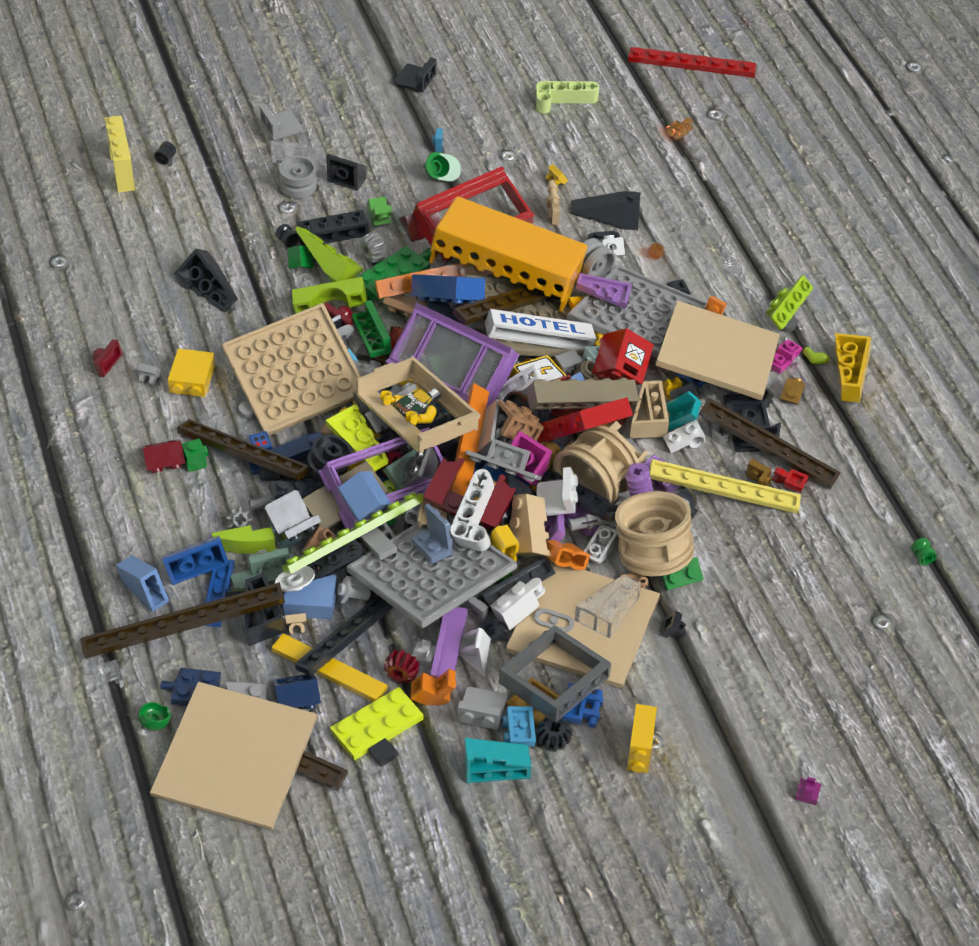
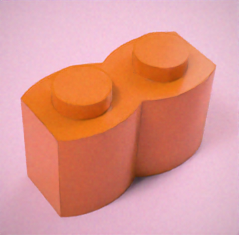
M548 540L546 542L547 550H550L551 556H545L546 558L561 567L570 566L576 570L586 569L590 558L588 553L571 543L562 544L557 540Z

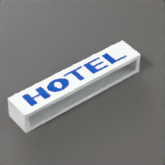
M490 309L484 322L488 337L579 351H584L587 346H593L596 340L592 324L494 309Z

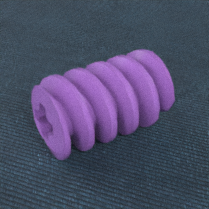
M643 463L632 464L625 475L629 496L632 497L640 493L653 491L648 466Z

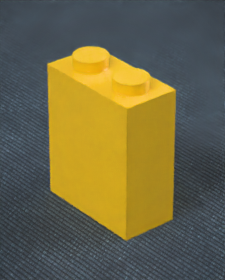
M178 348L168 377L169 393L206 397L215 369L214 353Z
M636 704L627 770L637 773H648L657 707Z

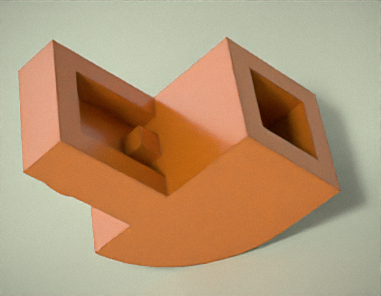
M448 669L438 678L422 673L412 681L411 700L424 705L436 706L450 702V692H453L456 687V671Z

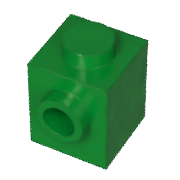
M200 439L181 443L188 472L207 467L206 457L209 454L206 445L203 446Z

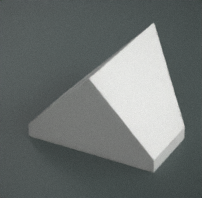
M477 628L463 634L459 656L484 677L491 638L483 629Z

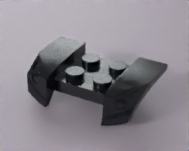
M768 388L765 389L762 400L743 394L723 395L726 408L779 437L781 423L770 426L766 408L770 406L771 400L774 397V394ZM732 435L735 452L762 451L741 438Z

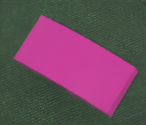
M789 339L784 341L777 348L771 370L781 374L799 355L802 347Z

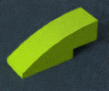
M251 525L212 533V537L219 535L225 552L261 554L276 550L272 527L252 531Z

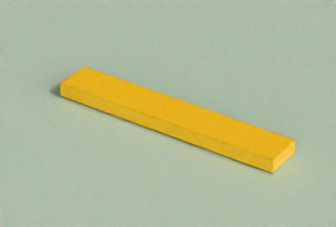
M284 633L272 646V652L294 663L313 649ZM334 658L316 672V674L372 702L381 698L388 689L387 684Z

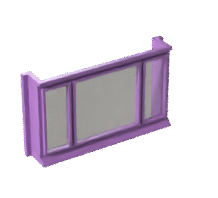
M416 302L415 309L386 362L388 364L392 362L396 364L415 357L466 402L470 386L475 383L489 391L488 407L498 398L520 354L516 353L511 347Z

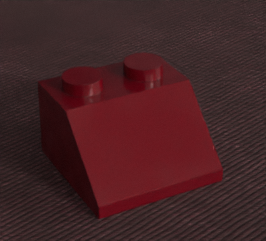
M175 439L140 447L145 468L147 471L151 470V473L163 471L162 468L170 466V469L181 468V464L185 463L181 440Z

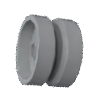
M292 156L284 159L279 165V182L282 193L291 198H304L312 195L317 188V172L314 161L304 156Z
M588 239L583 242L588 248L580 273L604 278L613 269L616 262V254L610 248L605 247L598 239Z

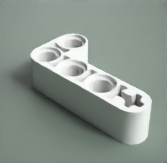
M485 469L477 470L474 473L450 530L457 545L477 551L488 549L491 543L486 530L478 526L494 489L493 479Z

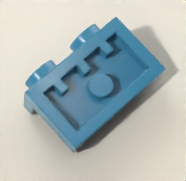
M507 706L506 715H502V727L506 728L503 737L504 742L535 746L533 707Z

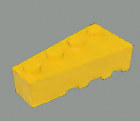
M835 333L834 349L841 401L860 403L871 353V337Z

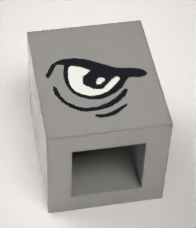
M575 350L556 355L554 362L570 378L581 366L583 359Z

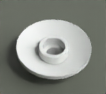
M305 566L292 574L282 572L276 578L275 583L280 582L282 591H299L313 581L315 573L312 568Z

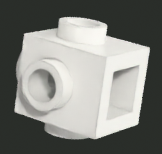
M614 235L604 236V240H599L605 247H611V250L616 254V259L619 255H625L623 237L614 238Z

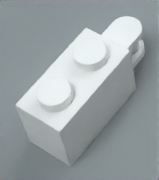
M534 578L527 584L519 581L491 604L490 607L499 622L502 621L506 628L511 630L540 606L537 599L545 593V588L542 586L540 578Z

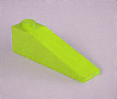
M296 227L295 230L323 271L330 276L329 280L332 282L352 279L364 270L361 265L348 256L336 253V248L328 244L323 245L324 241L307 229Z

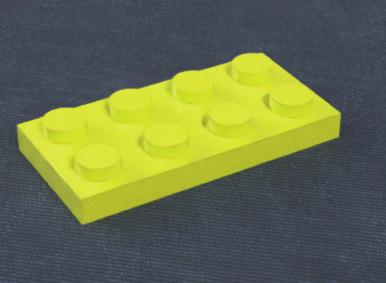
M398 687L331 726L330 732L355 761L367 754L368 749L382 739L390 740L422 721L423 714L401 688Z

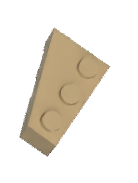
M643 381L639 401L631 423L630 438L663 437L668 432L669 419L662 381Z
M516 494L513 496L510 530L519 543L517 556H551L546 544L549 535L545 532L544 522L547 521L545 500L542 497L529 494Z

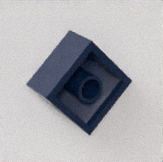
M301 674L272 680L276 703L293 708L304 707V709L315 708L316 704L321 703L318 681L314 674L311 677Z

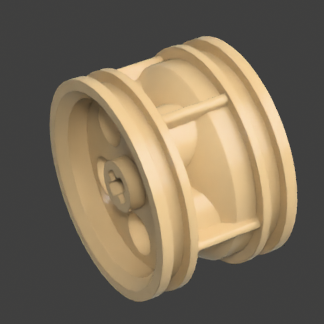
M600 425L585 430L573 444L566 446L553 460V472L556 471L563 476V468L571 467L573 474L577 475L579 484L605 497L609 502L614 503L617 500L618 493L628 491L625 475L632 464L639 463L631 446L622 436L614 430Z

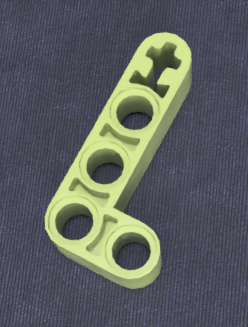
M540 81L536 85V110L539 113H548L551 110V103H596L599 97V84L592 81Z

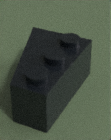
M265 572L246 579L245 592L268 586L269 582ZM278 605L244 614V634L249 646L288 632Z

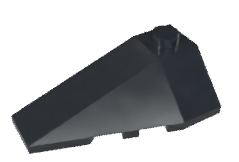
M621 191L571 200L570 214L588 220L594 218L600 220V223L605 225L606 223L614 224L615 228L638 230L641 192Z
M196 248L174 272V275L184 287L191 289L197 295L204 297L226 312L238 300L218 263L206 250Z

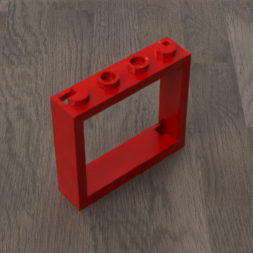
M628 397L540 423L544 428L537 442L543 443L633 416Z

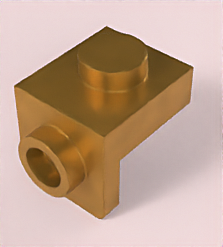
M792 377V379L787 378L780 400L798 405L805 390L803 380Z

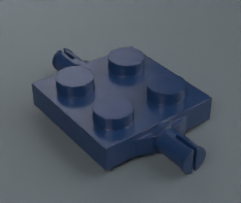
M180 667L175 681L162 680L160 689L173 690L171 704L188 706L198 682L220 687L221 672Z

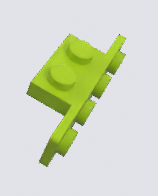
M802 275L792 287L787 289L784 287L777 292L778 296L769 303L770 306L765 312L779 330L786 326L813 290V286Z

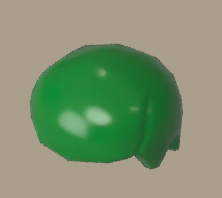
M155 702L143 704L138 711L140 724L150 731L164 729L171 718L168 706L163 707Z

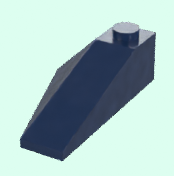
M322 432L302 434L268 450L295 461L306 460L314 440L321 436ZM248 461L251 475L260 474V466Z

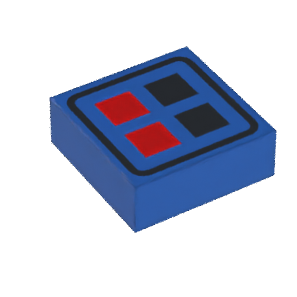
M267 431L249 435L250 443L267 450L272 448Z

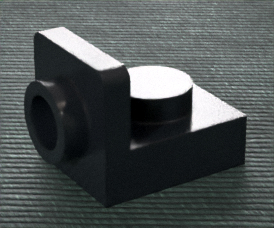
M494 617L473 629H483L491 638L490 644L500 638L503 641L508 640L506 635L508 630L502 621L499 622Z

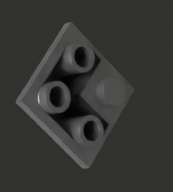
M433 447L424 449V452L420 454L417 452L414 457L409 458L406 467H408L407 472L404 473L401 479V489L433 478L439 465Z

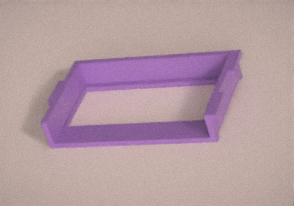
M428 427L420 431L425 432L427 430H430V428ZM402 437L329 461L322 470L318 471L327 491H332L341 510L338 514L345 528L351 529L355 527L354 523L357 522V519L338 491V487L342 483L336 470L409 445ZM436 445L433 447V450L440 465L443 457ZM432 478L386 494V496L392 503L405 500L404 496L411 492H415V494L423 493L424 495Z

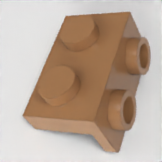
M404 294L394 295L392 298L385 296L383 301L387 306V310L393 313L401 312L408 319L415 309L416 302L425 307L427 306L425 302Z

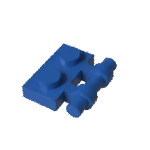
M568 683L567 690H568L571 686H573L574 683ZM596 689L594 694L590 693L563 716L564 721L582 724V719L586 718L589 720L588 726L595 728L600 720L599 709L603 705V691ZM586 703L592 705L591 709L585 708Z

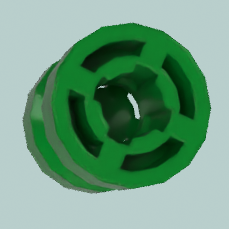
M927 538L916 540L910 547L913 554L917 555L920 565H928L937 558V553L931 548Z

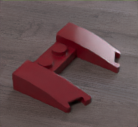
M459 458L458 461L446 462V459L442 460L423 496V503L430 504L437 509L456 516L464 496L452 492L451 489L465 462L464 458ZM502 474L493 489L478 526L493 531L494 528L500 525L516 491L515 487L511 489L505 483L506 477Z

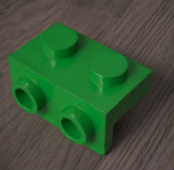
M697 557L692 558L688 565L681 570L661 576L665 591L704 580Z

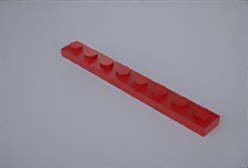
M630 47L628 62L754 78L756 63L749 61L721 59L718 57L690 55L687 53L659 51L640 47Z

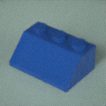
M219 535L162 556L172 585L229 565Z

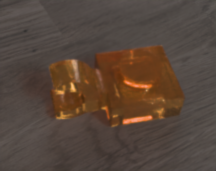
M689 117L682 122L677 120L666 127L665 133L677 141L693 129V126L690 124L694 120Z

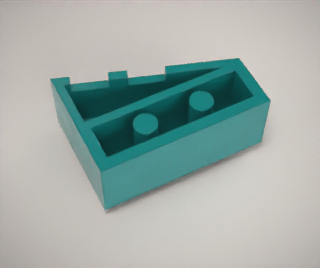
M465 738L464 767L466 783L530 779L531 761L528 745Z

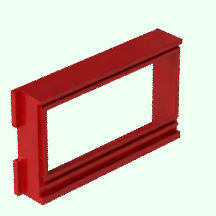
M503 166L416 203L413 211L414 216L423 228L421 232L430 246H432L436 225L430 216L449 208L456 197L469 199L501 185L520 213L515 218L532 224L535 214L531 212L506 175ZM454 246L453 249H460V247ZM439 253L445 263L453 259L452 256L445 258L444 253Z

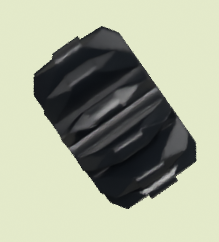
M545 716L543 722L538 724L536 736L539 739L540 745H545L546 750L552 747L556 752L558 747L564 750L566 744H570L573 730L570 727L569 721H564L563 717L554 722Z

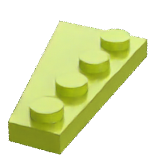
M357 404L326 420V426L336 436L347 441L353 453L379 444V442H376L372 430L368 428L364 416L360 414ZM385 453L361 461L362 463L367 461L374 472L388 464V458Z

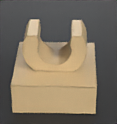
M306 613L285 615L286 626L290 625V635H293V627L295 626L300 627L301 634L304 633L305 627L303 624H306Z

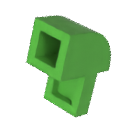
M386 197L368 199L367 209L372 225L390 224L392 209L391 205L387 206Z

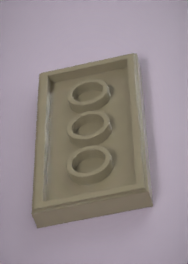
M367 461L339 477L341 483L344 484L358 472L371 471L384 493L388 494V489ZM325 486L302 499L311 517L318 514L321 522L317 523L318 527L321 526L324 530L326 528L330 529L342 522L338 514L341 510L332 491L328 492Z

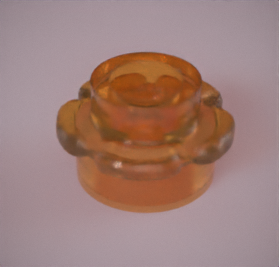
M654 243L650 246L648 255L653 259H659L665 255L664 247L661 244Z

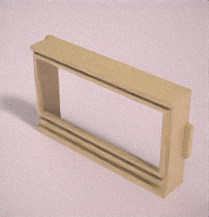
M415 357L396 364L393 362L373 369V372L356 379L357 397L419 454L423 453L424 449H429V447L449 441L471 432L473 429L475 431L478 430L480 414ZM411 379L426 393L435 388L441 394V398L436 402L456 419L421 432L415 425L406 422V417L391 404L385 405L377 391Z

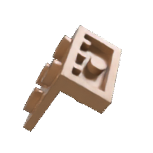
M499 400L498 405L508 415L499 433L504 437L514 440L518 432L521 431L537 441L544 428L539 422L540 419L532 415V411L525 406L520 408L509 400L506 402Z

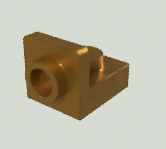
M751 459L747 466L746 476L756 480L759 485L769 486L772 481V477H770L772 469Z

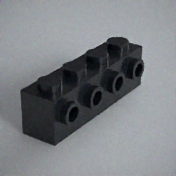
M363 210L296 222V227L305 228L324 241L323 245L361 238L369 234V223ZM299 235L300 246H306Z

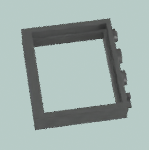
M554 625L548 631H544L537 640L530 642L527 648L522 652H518L512 660L501 666L499 670V684L554 722H557L610 677L611 662ZM553 644L592 669L556 700H553L517 675L520 670Z

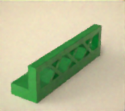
M365 301V312L352 315V321L370 358L391 354V338L372 301ZM374 347L381 348L378 350H372Z

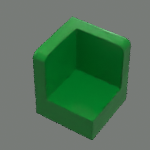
M307 246L287 248L289 269L314 267L313 255Z

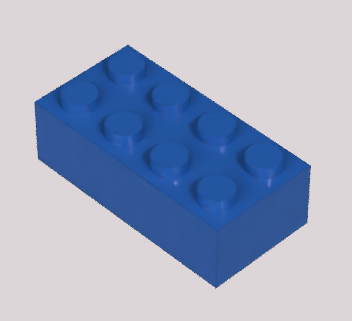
M412 274L411 296H418V300L473 303L477 300L485 299L486 278Z

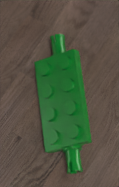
M405 246L359 275L358 277H362L364 281L367 301L374 298L379 302L384 299H378L374 281L430 269V263L428 262L432 253L429 251L430 248L417 254Z

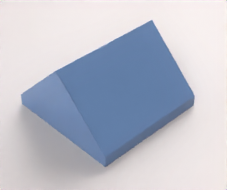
M371 471L358 472L338 487V491L357 521L371 516L372 513L386 508L391 503Z

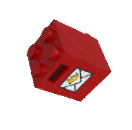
M627 328L603 334L599 341L601 344L592 374L597 376L599 380L610 378L611 380L627 378V380H635L636 385L643 384L654 344Z

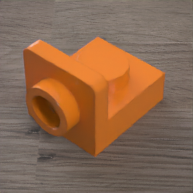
M711 296L708 299L705 310L723 315L727 303Z

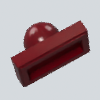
M327 302L324 304L330 317L341 316V327L345 325H352L353 327L352 311L349 307L340 306L336 309Z
M112 339L105 349L97 348L93 352L92 360L98 377L104 378L123 355L118 340Z

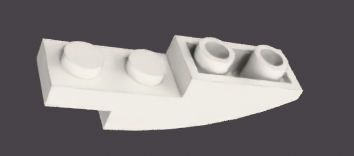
M620 497L615 505L620 506L626 499ZM616 522L598 527L584 550L590 555L589 560L600 564L619 542Z

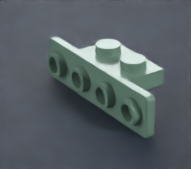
M277 549L248 557L249 570L231 575L234 588H245L246 579L264 572L269 584L272 583L284 572L281 566L287 564L286 560L290 558L288 549Z

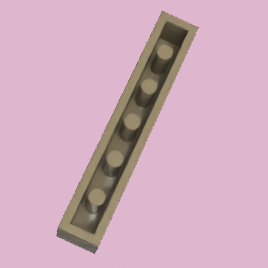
M605 378L595 381L594 379H586L584 381H577V379L543 381L542 379H537L526 388L530 410L588 409L628 397L630 407H633L639 401L635 380H627V378L618 380Z

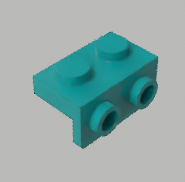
M690 391L666 403L667 412L670 413L668 425L670 432L690 421L696 420L699 416L698 412L702 402Z

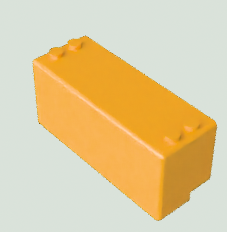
M456 197L435 229L429 263L433 264L438 254L442 252L445 258H450V256L458 258L463 265L467 264V262L474 264L479 271L487 269L494 272L495 277L503 275L510 278L513 284L518 281L526 284L529 290L537 288L544 291L546 296L553 294L561 297L559 312L562 313L577 285L588 247L579 241L467 199ZM459 246L462 249V253H456L453 247ZM470 253H477L479 259L475 260L471 258ZM487 259H493L496 265H489ZM509 265L512 267L513 271L507 272L504 270L503 266ZM520 272H527L530 278H523L520 275ZM537 279H545L546 285L539 284ZM554 285H561L563 287V291H557L554 288Z

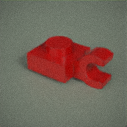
M777 467L772 480L776 483L784 482V487L801 493L809 476L794 469L787 472Z

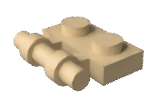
M550 180L547 186L549 196H546V206H549L548 218H551L552 225H559L558 188L555 181Z

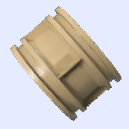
M651 491L634 495L623 501L617 508L615 522L619 535V555L622 564L628 570L644 576H663L681 570L692 560L694 556V540L690 531L692 526L691 508L684 498L669 492Z

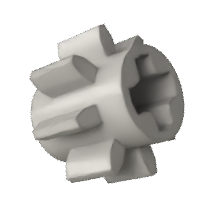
M238 506L237 510L230 508L231 513L225 516L230 520L228 523L229 527L234 525L235 528L244 527L247 521H251L247 517L249 511L244 510L242 512L241 506ZM242 516V519L235 520V517Z

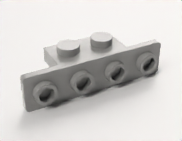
M493 439L487 457L469 450L465 452V454L470 455V460L479 463L481 459L488 461L487 466L496 469L502 466L506 468L505 472L515 476L517 472L524 474L523 479L532 482L535 479L541 480V476L524 470L531 453L530 451Z

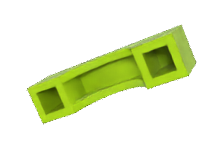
M362 277L292 289L293 307L296 314L332 300L343 301L349 307L365 305L364 302L367 301L366 288Z

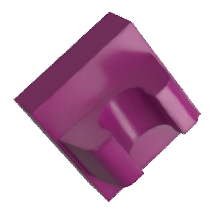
M807 777V779L801 778L795 800L816 806L821 783L815 782L816 779L812 777Z

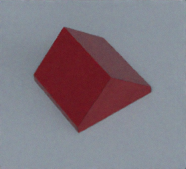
M439 212L430 216L436 227L441 221ZM414 214L399 218L411 242L426 239L421 232L423 228Z

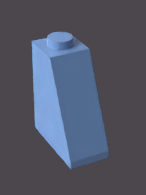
M133 555L116 565L122 582L152 612L169 602L156 568Z
M337 575L313 580L299 591L285 592V603L280 604V608L284 609V616L306 613V618L332 619L337 591Z

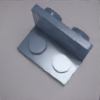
M426 504L424 506L428 529L412 536L411 540L412 544L433 564L453 554V540L449 532L451 530L449 521L444 519L436 508L434 509L430 504Z

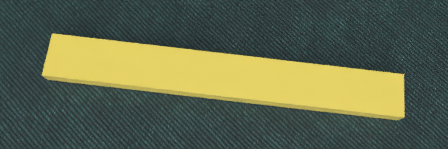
M651 459L649 473L653 480L679 486L683 484L691 489L796 514L799 511L801 494Z

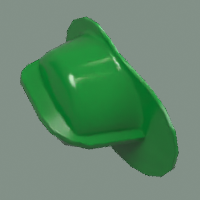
M433 152L427 157L425 164H423L426 174L438 180L454 181L461 173L459 161L454 156Z

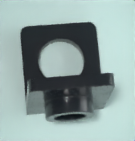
M696 381L670 392L672 400L687 391H690L699 400L702 398Z

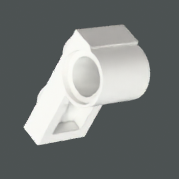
M697 420L663 436L671 453L688 445L691 448H697L705 442V435Z

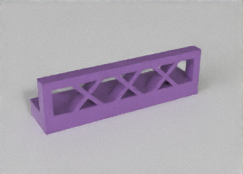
M456 607L443 615L430 676L438 678L448 669L456 670L468 609Z

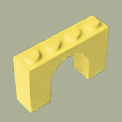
M122 115L105 118L108 147L111 160H113L118 193L133 191L135 187L132 162Z

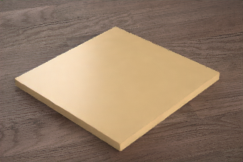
M677 300L656 366L762 400L780 334Z
M323 303L221 344L263 432L267 431L268 436L355 400L353 392L356 391V379L361 377Z
M547 559L556 574L542 582L545 593L537 599L540 606L516 625L506 647V652L514 655L522 652L530 642L537 640L544 631L549 630V628L540 626L535 622V613L539 609L556 611L573 619L574 627L571 631L567 632L568 635L611 662L610 677L603 683L623 689L660 598V593L586 570H576L570 566L561 567ZM541 614L539 619L550 623V618L553 616ZM558 618V623L556 624V626L562 628L570 625L568 621ZM555 644L551 645L533 660L580 676H585L592 670Z
M198 682L150 794L157 798L273 830L316 723L317 714Z

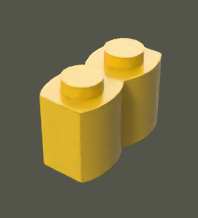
M508 525L494 528L491 533L492 542L490 544L516 562L519 543Z

